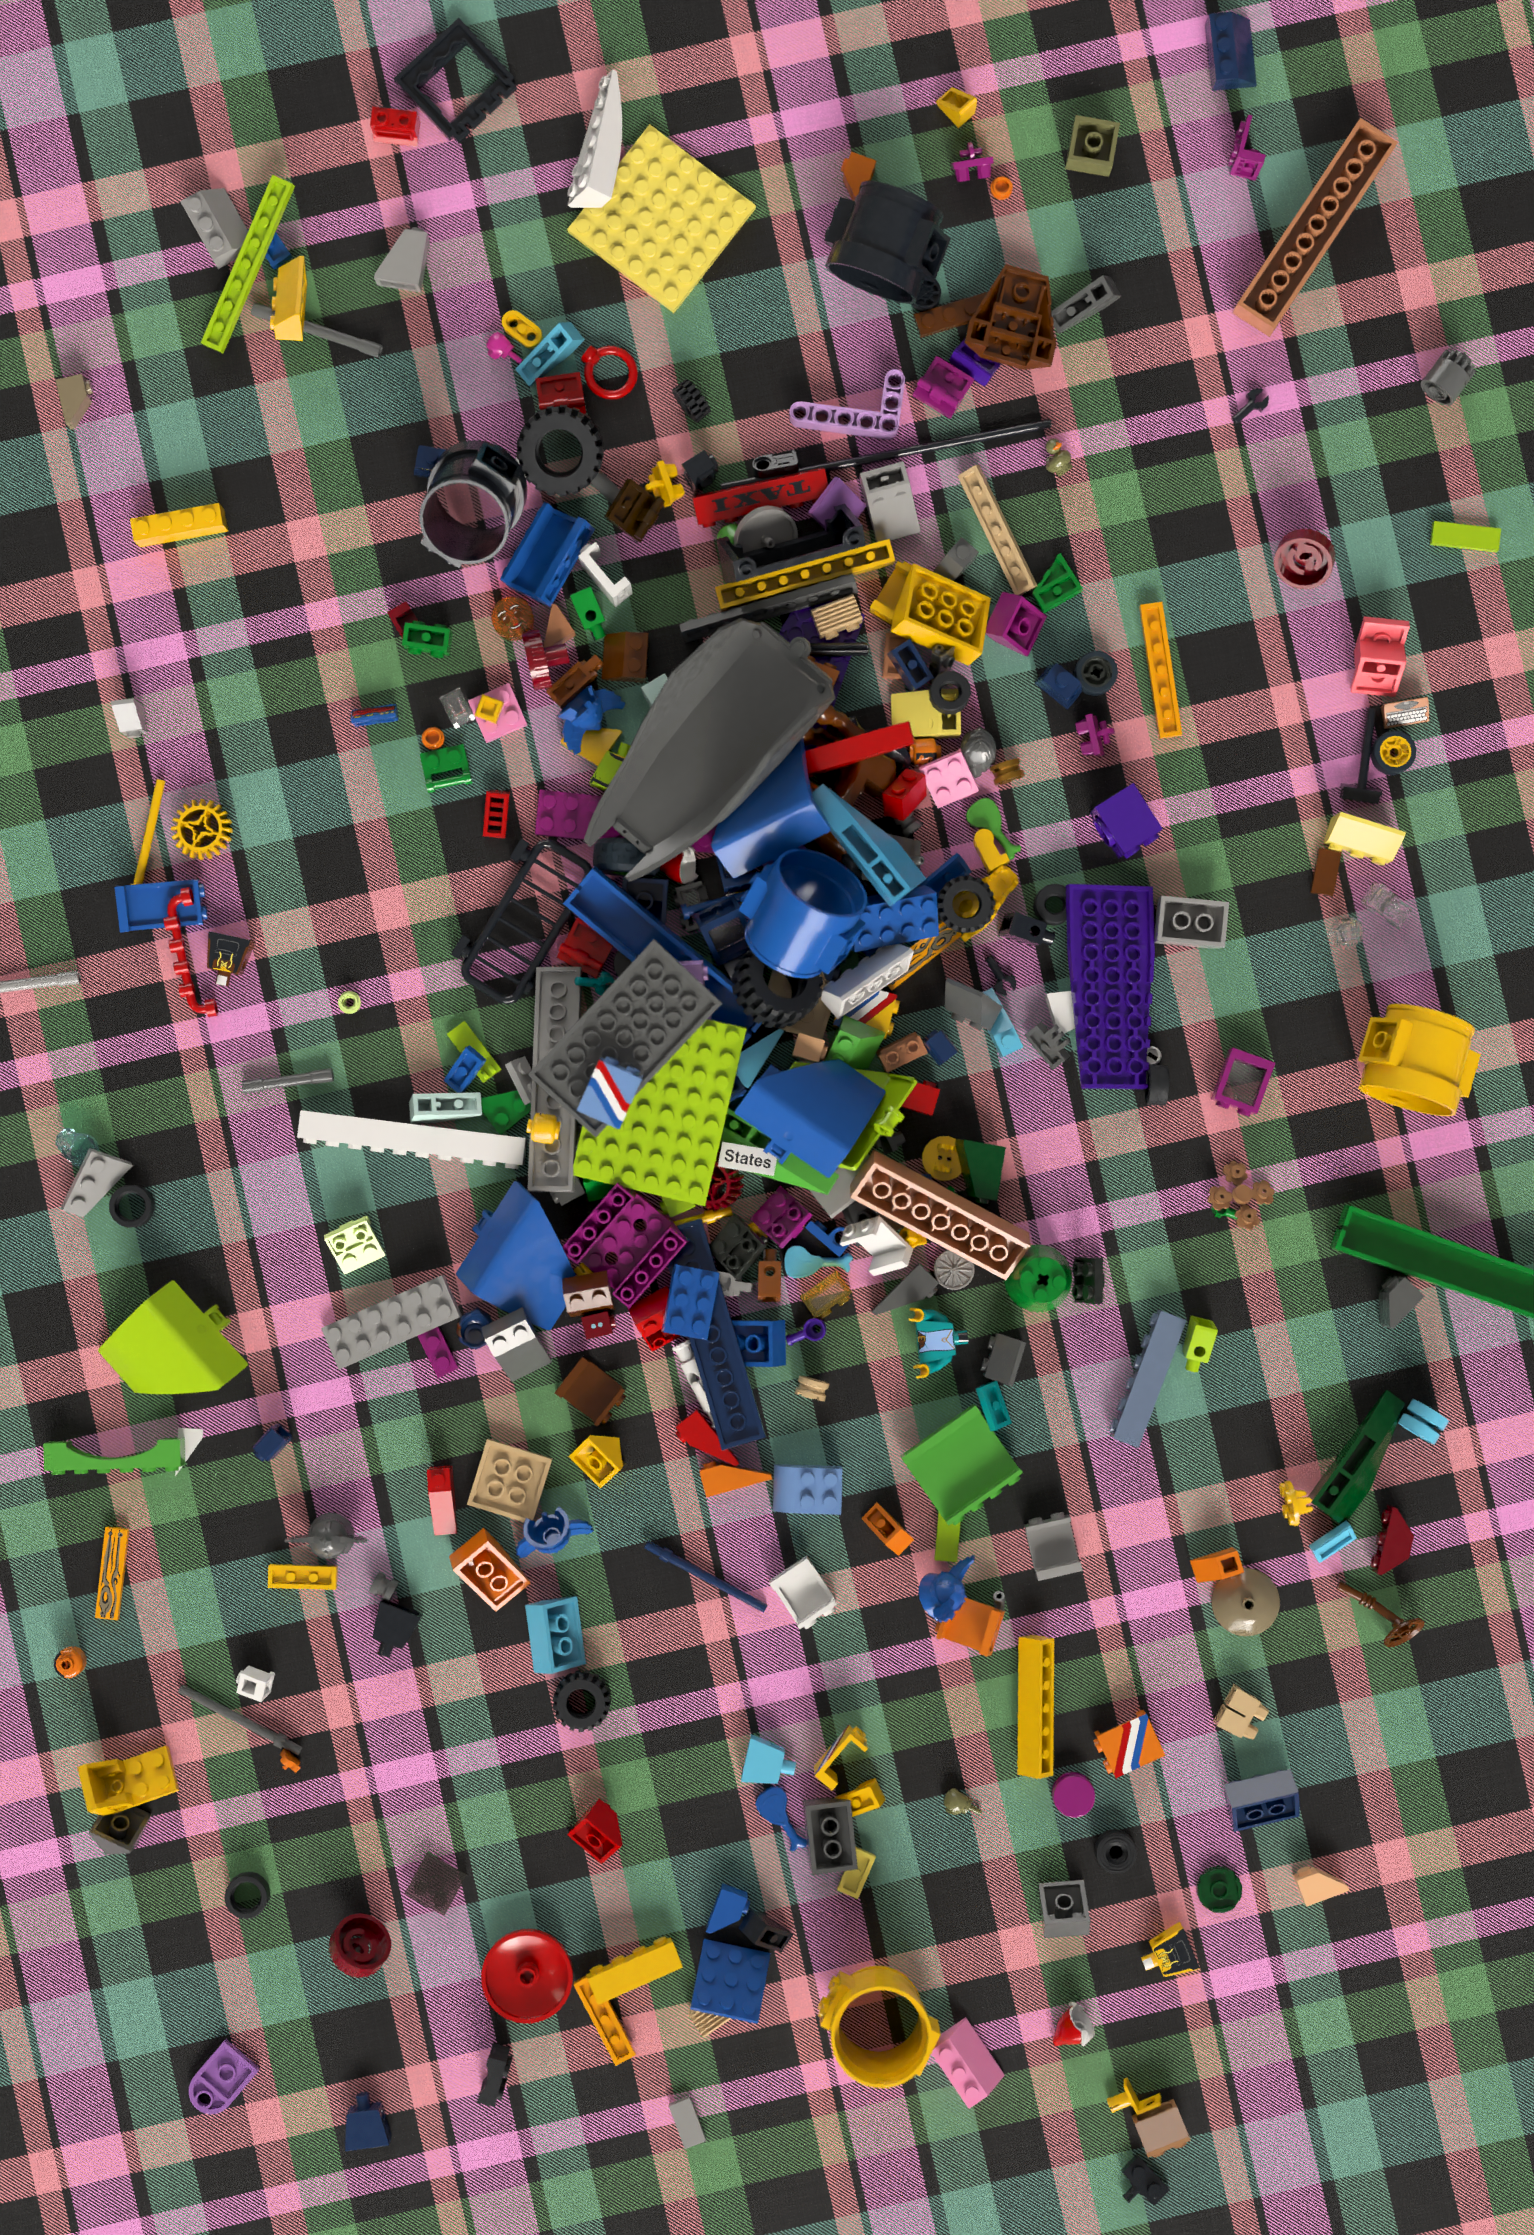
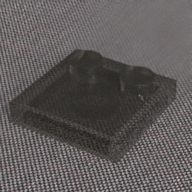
M427 1852L404 1894L445 1916L467 1873Z

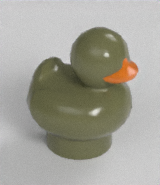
M1054 438L1046 443L1047 452L1054 455L1046 459V469L1061 477L1074 466L1070 462V452L1068 450H1061L1062 442L1060 443L1059 440Z

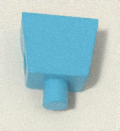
M751 1734L741 1782L777 1784L780 1773L794 1775L796 1762L784 1759V1747Z

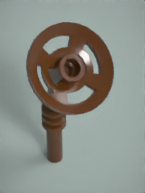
M1341 1581L1337 1584V1590L1356 1599L1360 1605L1368 1606L1369 1610L1374 1609L1392 1623L1393 1629L1384 1639L1386 1647H1395L1405 1643L1417 1635L1424 1627L1425 1622L1422 1618L1404 1621V1619H1400V1617L1376 1601V1597H1372L1370 1594L1367 1595L1366 1592L1362 1593Z

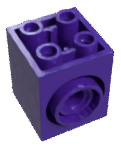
M1134 783L1102 802L1090 812L1097 832L1102 840L1112 848L1118 859L1122 856L1127 859L1141 849L1139 847L1141 844L1145 847L1160 837L1158 833L1163 829Z

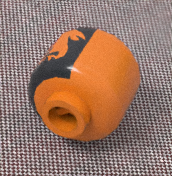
M934 738L914 739L915 744L909 745L911 762L917 768L941 758V745H937Z
M76 1646L62 1649L54 1659L56 1673L64 1678L77 1676L86 1666V1655Z

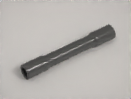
M329 1068L273 1078L243 1080L242 1090L244 1094L282 1087L333 1082L334 1073L333 1069Z

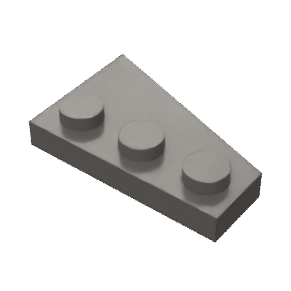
M89 1148L61 1206L62 1211L84 1217L133 1166L132 1163Z

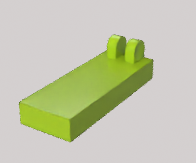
M463 1021L447 1033V1036L461 1054L470 1045L486 1059V1062L477 1073V1076L483 1083L502 1070L466 1021Z

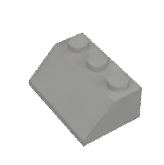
M224 188L200 190L180 201L217 268L219 269L236 260L248 230Z
M868 1154L855 1171L837 1167L834 1172L839 1177L828 1195L809 1190L831 1219L855 1201L850 1198V1184L868 1159Z

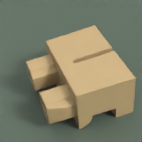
M1233 1684L1224 1700L1227 1706L1222 1704L1213 1722L1216 1726L1240 1738L1244 1736L1253 1740L1258 1733V1728L1250 1724L1253 1716L1263 1721L1269 1710L1256 1697Z

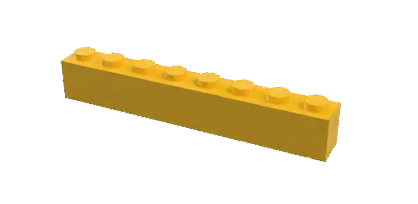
M890 539L739 582L715 587V594L720 612H724L732 607H741L756 600L772 598L776 594H785L797 588L813 586L821 581L837 579L841 575L853 574L855 576L891 566L895 563V557Z

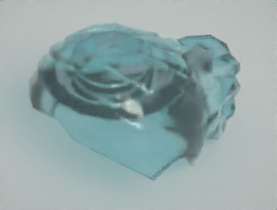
M64 1128L56 1135L55 1144L57 1148L75 1167H81L89 1148L99 1151L98 1142L89 1134L75 1133L71 1128Z

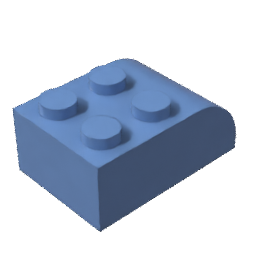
M774 1464L773 1511L841 1515L842 1466Z

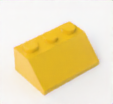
M298 256L279 267L278 277H274L273 289L277 293L276 296H272V310H275V316L270 318V329L275 331V338L279 340L303 341L307 276L304 256Z

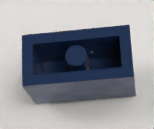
M910 639L887 653L910 692L934 678Z

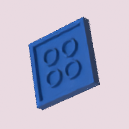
M704 1939L690 2010L758 2024L771 1953Z

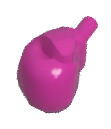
M496 332L488 339L486 346L489 350L488 355L492 359L500 357L506 359L510 356L518 364H521L523 359L512 352L514 346L503 334Z

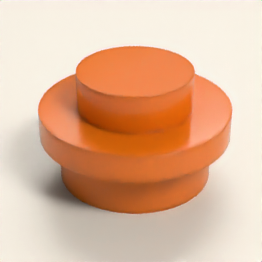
M1003 176L995 178L990 186L991 194L999 200L1007 199L1013 190L1012 182Z
M430 727L423 732L422 742L426 748L436 750L444 744L445 737L439 728Z

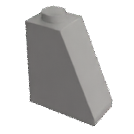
M413 227L411 230L404 229L375 272L374 279L377 286L415 292L422 291L430 243L427 232Z

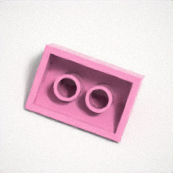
M966 2017L940 2035L931 2053L969 2109L986 2098L1005 2076Z

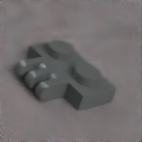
M1041 1021L1024 1036L1051 1069L1054 1070L1070 1057L1064 1047L1071 1041L1068 1038L1063 1042L1060 1038L1065 1035L1062 1031L1056 1035L1055 1032L1059 1028L1057 1024L1048 1030Z

